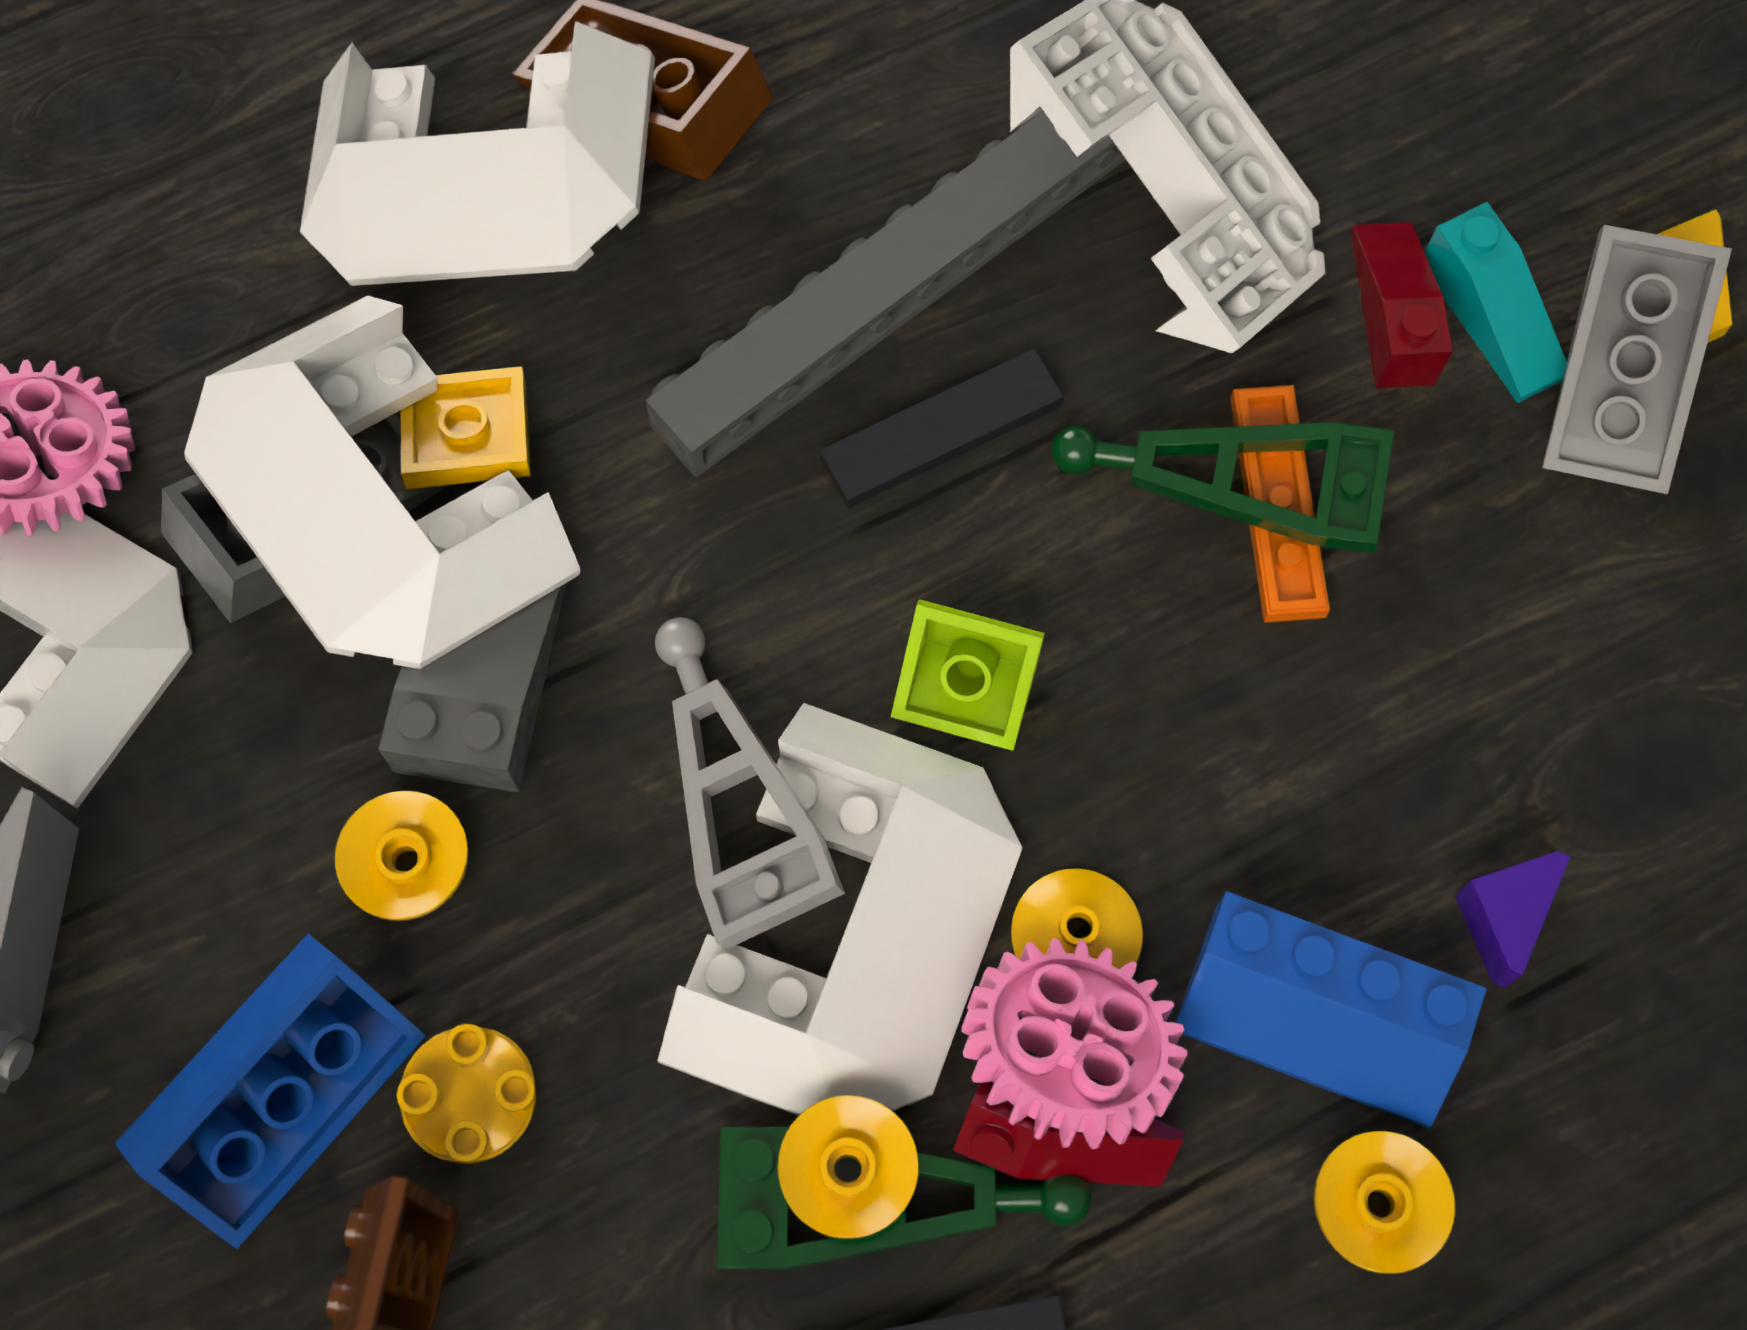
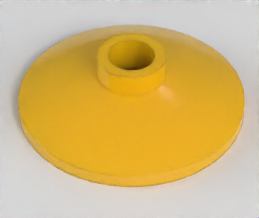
M396 791L383 794L361 806L344 825L335 850L337 877L346 895L355 905L368 914L386 920L402 921L418 918L429 914L443 905L459 887L468 863L467 837L462 824L454 812L435 797L415 791ZM415 852L418 859L412 869L408 871L396 869L397 858L402 853Z
M1065 869L1042 877L1023 894L1013 915L1011 941L1014 954L1020 959L1028 942H1032L1045 955L1052 938H1057L1062 944L1065 953L1073 954L1079 940H1082L1087 945L1089 957L1098 959L1106 948L1111 949L1113 955L1112 966L1121 969L1131 961L1137 962L1142 948L1143 930L1141 918L1133 900L1119 884L1109 877L1094 871ZM1072 918H1083L1090 924L1091 934L1085 938L1073 937L1067 929V922Z
M851 1095L836 1096L812 1105L792 1123L780 1148L778 1158L779 1181L789 1207L807 1226L830 1237L841 1239L861 1238L886 1228L905 1210L917 1183L918 1156L909 1130L902 1120L889 1108L865 1097ZM850 1157L860 1164L861 1174L857 1180L843 1182L837 1178L834 1167L840 1159Z
M1373 1131L1356 1135L1340 1144L1331 1152L1323 1163L1316 1180L1314 1193L1315 1210L1325 1237L1342 1257L1365 1270L1383 1274H1395L1415 1269L1428 1262L1441 1250L1451 1232L1455 1215V1201L1450 1180L1437 1158L1423 1145L1407 1136L1386 1131ZM1372 1192H1379L1387 1197L1390 1210L1386 1217H1377L1369 1210L1367 1202Z

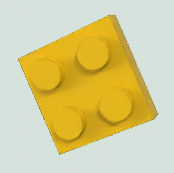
M522 366L435 375L437 377V391L401 410V475L406 489L489 481L507 470L515 478L531 476L526 380Z

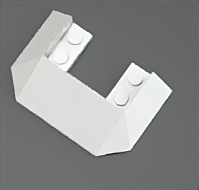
M1084 0L1017 41L1010 48V132L1041 111H1044L1053 123L1058 135L1067 142L1077 157L1109 135L1181 234L1151 258L1162 273L1167 285L1176 292L1185 305L1184 308L1156 331L1233 353L1326 273L1324 253L1314 249L1312 228L1320 223L1317 200L1181 11L1164 3L1153 9L1135 0Z
M575 21L571 52L535 55L526 128L427 136L435 78L426 65L372 70L354 44L351 43L323 83L301 221V234L331 263L351 286L577 270L594 255L591 247L615 225L622 229L640 212L655 63L652 52Z
M366 296L207 376L184 454L191 468L327 652L354 657L355 652L391 658L394 665L421 669L579 576L581 569L549 492L532 500L509 470L415 522L351 436L436 392L437 377L402 333L403 305Z
M69 513L60 516L61 527L58 531H54L46 520L37 521L36 529L31 536L26 535L22 522H14L5 535H0V611L43 636L0 693V761L70 805L78 808L193 654L190 630L185 624L181 599L184 593L178 569L89 516L85 515L86 520L80 522Z
M803 703L778 740L780 757L776 765L822 833L827 847L871 863L828 977L826 979L738 945L724 949L716 943L714 936L707 934L686 987L677 986L658 1062L797 1116L822 1100L845 1095L872 1099L894 1111L905 1105H912L934 1093L1019 860L1022 846L983 767ZM766 789L756 813L757 821L796 835Z

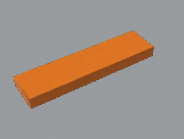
M1294 385L1233 389L1230 401L1234 427L1300 424ZM1304 450L1238 453L1245 496L1315 518ZM1249 524L1264 623L1326 618L1330 607L1320 546L1310 545Z

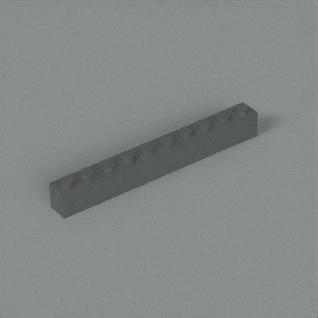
M1041 111L1023 123L1020 129L1005 140L997 139L986 145L977 156L976 161L958 174L950 172L943 176L935 184L931 193L914 206L905 205L899 208L889 218L886 226L870 238H859L852 242L844 250L840 259L821 273L815 271L808 274L798 283L794 292L775 307L768 305L757 311L748 321L746 328L728 341L719 340L710 345L701 355L699 362L680 376L674 374L663 379L654 388L651 397L646 399L651 428L694 477L697 478L1126 160L1109 135L1077 157L1067 142L1058 135L1053 123L1045 112Z

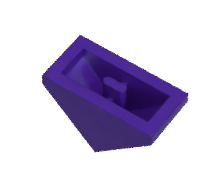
M1557 851L1473 879L1455 895L1492 983L1505 988L1523 975L1570 856Z

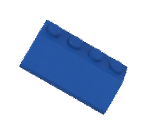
M1226 891L1214 909L1175 1023L1183 1025L1184 1031L1182 1035L1422 1127L1430 1128L1468 1052L1487 988Z
M308 933L117 1140L115 1145L140 1177L234 1248L238 1249L426 1035Z

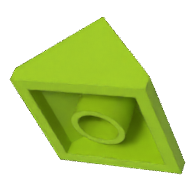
M919 599L891 717L1014 751L1045 633Z

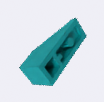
M1488 202L1437 226L1426 248L1425 255L1443 298L1516 402L1520 403L1563 381L1567 361L1525 257L1517 242Z

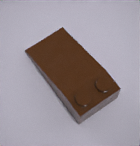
M576 0L513 73L518 83L531 90L535 55L571 52L575 21L651 51L655 58L645 156L664 167L703 181H707L773 99L749 47L600 0Z
M392 1176L367 1188L363 1204H355L348 1217L344 1242L346 1247H351L352 1249L345 1276L338 1275L335 1278L328 1297L327 1317L334 1319L332 1330H433L460 1210L405 1178Z

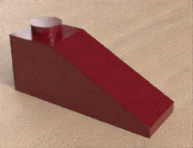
M1412 223L1353 225L1351 237L1375 389L1435 385L1453 350L1444 298Z
M993 1081L979 1083L953 1151L1015 1178L1049 1180L1055 1176L1072 1174L1082 1177L1088 1183L1161 1187L1183 1142L1185 1131L1154 1118L1144 1134L1132 1127L1125 1143L1120 1145L1106 1130L1098 1149H1091L1083 1132H1076L1069 1147H1063L1059 1136V1129L1050 1126L1045 1135L1039 1140L1034 1138L1035 1119L1026 1116L1020 1122L1014 1125L1010 1124L1008 1120L1014 1105L1008 1100L990 1106L987 1103V1099L994 1085Z

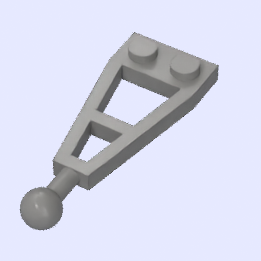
M679 617L666 621L656 634L655 648L662 661L676 667L686 694L673 700L672 705L696 886L716 943L724 949H728L845 894L822 833L726 687L718 679L708 683L700 661V657L705 649V636L702 629L697 623L688 618ZM718 712L742 750L706 767L700 720ZM758 775L793 829L796 837L721 872L711 797Z

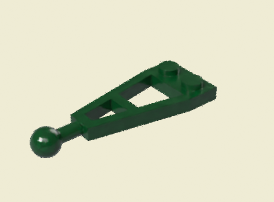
M1335 422L1140 431L1138 445L1132 446L1098 441L1095 434L1089 429L1081 426H1071L1063 429L1056 435L1052 443L1051 454L1057 467L1068 474L1080 475L1088 472L1095 465L1133 470L1132 486L1310 545L1376 554L1394 430ZM1327 449L1316 518L1232 491L1238 453ZM1218 454L1212 485L1155 467L1157 456Z
M721 1127L717 1269L720 1271L793 1270L995 1228L996 1212H1041L1049 1222L1055 1225L1071 1226L1079 1223L1088 1214L1092 1203L1091 1189L1085 1179L1072 1174H1064L1049 1180H1042L1040 1184H995V1168L917 1153L918 1176L974 1187V1210L906 1223L905 1208L893 1223L869 1236L854 1239L833 1237L789 1246L790 1207L780 1186L778 1158L783 1139L790 1127ZM850 1157L839 1160L860 1165L855 1159Z

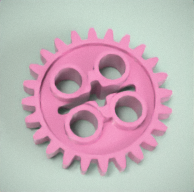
M23 360L19 373L10 374L1 363L0 535H5L14 522H22L26 535L31 536L36 529L37 521L46 520L54 531H58L61 527L60 516L69 513L80 522L86 520L82 505L89 502L104 508L107 503L103 488L121 490L123 486L119 472L131 471L132 469L129 452L134 451L135 446L126 408H120L115 391L104 393L102 381L99 377L83 382L81 370L77 366L70 369L63 376H60L55 361H49L42 372H33L29 360ZM2 413L8 414L17 424L21 437H14L11 424ZM41 455L45 470L55 480H50L44 475L38 466L35 456Z
M1052 938L1045 955L1032 942H1028L1020 959L1007 951L1003 954L998 969L988 966L979 987L975 986L969 1000L968 1012L961 1032L969 1035L963 1050V1056L978 1060L971 1078L973 1082L979 1083L993 1081L994 1085L987 1099V1103L990 1106L1000 1104L1006 1100L1014 1105L1008 1120L1010 1124L1014 1125L1026 1116L1035 1119L1034 1138L1039 1140L1051 1126L1059 1129V1136L1063 1147H1069L1076 1132H1083L1091 1149H1098L1106 1130L1119 1145L1123 1144L1132 1127L1144 1134L1150 1127L1155 1115L1163 1116L1183 1079L1184 1074L1179 1069L1187 1056V1050L1178 1046L1177 1043L1184 1031V1027L1181 1024L1166 1022L1174 1007L1173 1002L1165 1000L1154 1002L1151 997L1158 982L1152 979L1138 984L1133 980L1132 977L1137 966L1133 961L1125 964L1121 969L1112 966L1113 955L1112 950L1106 948L1098 959L1089 957L1087 945L1082 940H1079L1073 954H1066L1057 938ZM1024 1050H1025V1051L1032 1052V1053L1036 1054L1037 1056H1039L1040 1058L1033 1057V1056L1027 1054L1026 1052H1024ZM1089 1078L1096 1079V1080H1098L1099 1082H1101L1103 1085L1096 1084L1095 1082H1093V1081L1090 1080Z

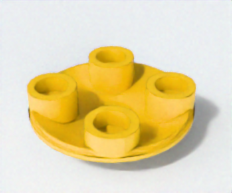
M462 1024L432 1037L416 1051L403 1073L401 1083L398 1086L397 1100L407 1131L426 1152L448 1162L459 1164L478 1163L503 1153L524 1133L535 1109L536 1081L528 1058L510 1038L489 1028Z

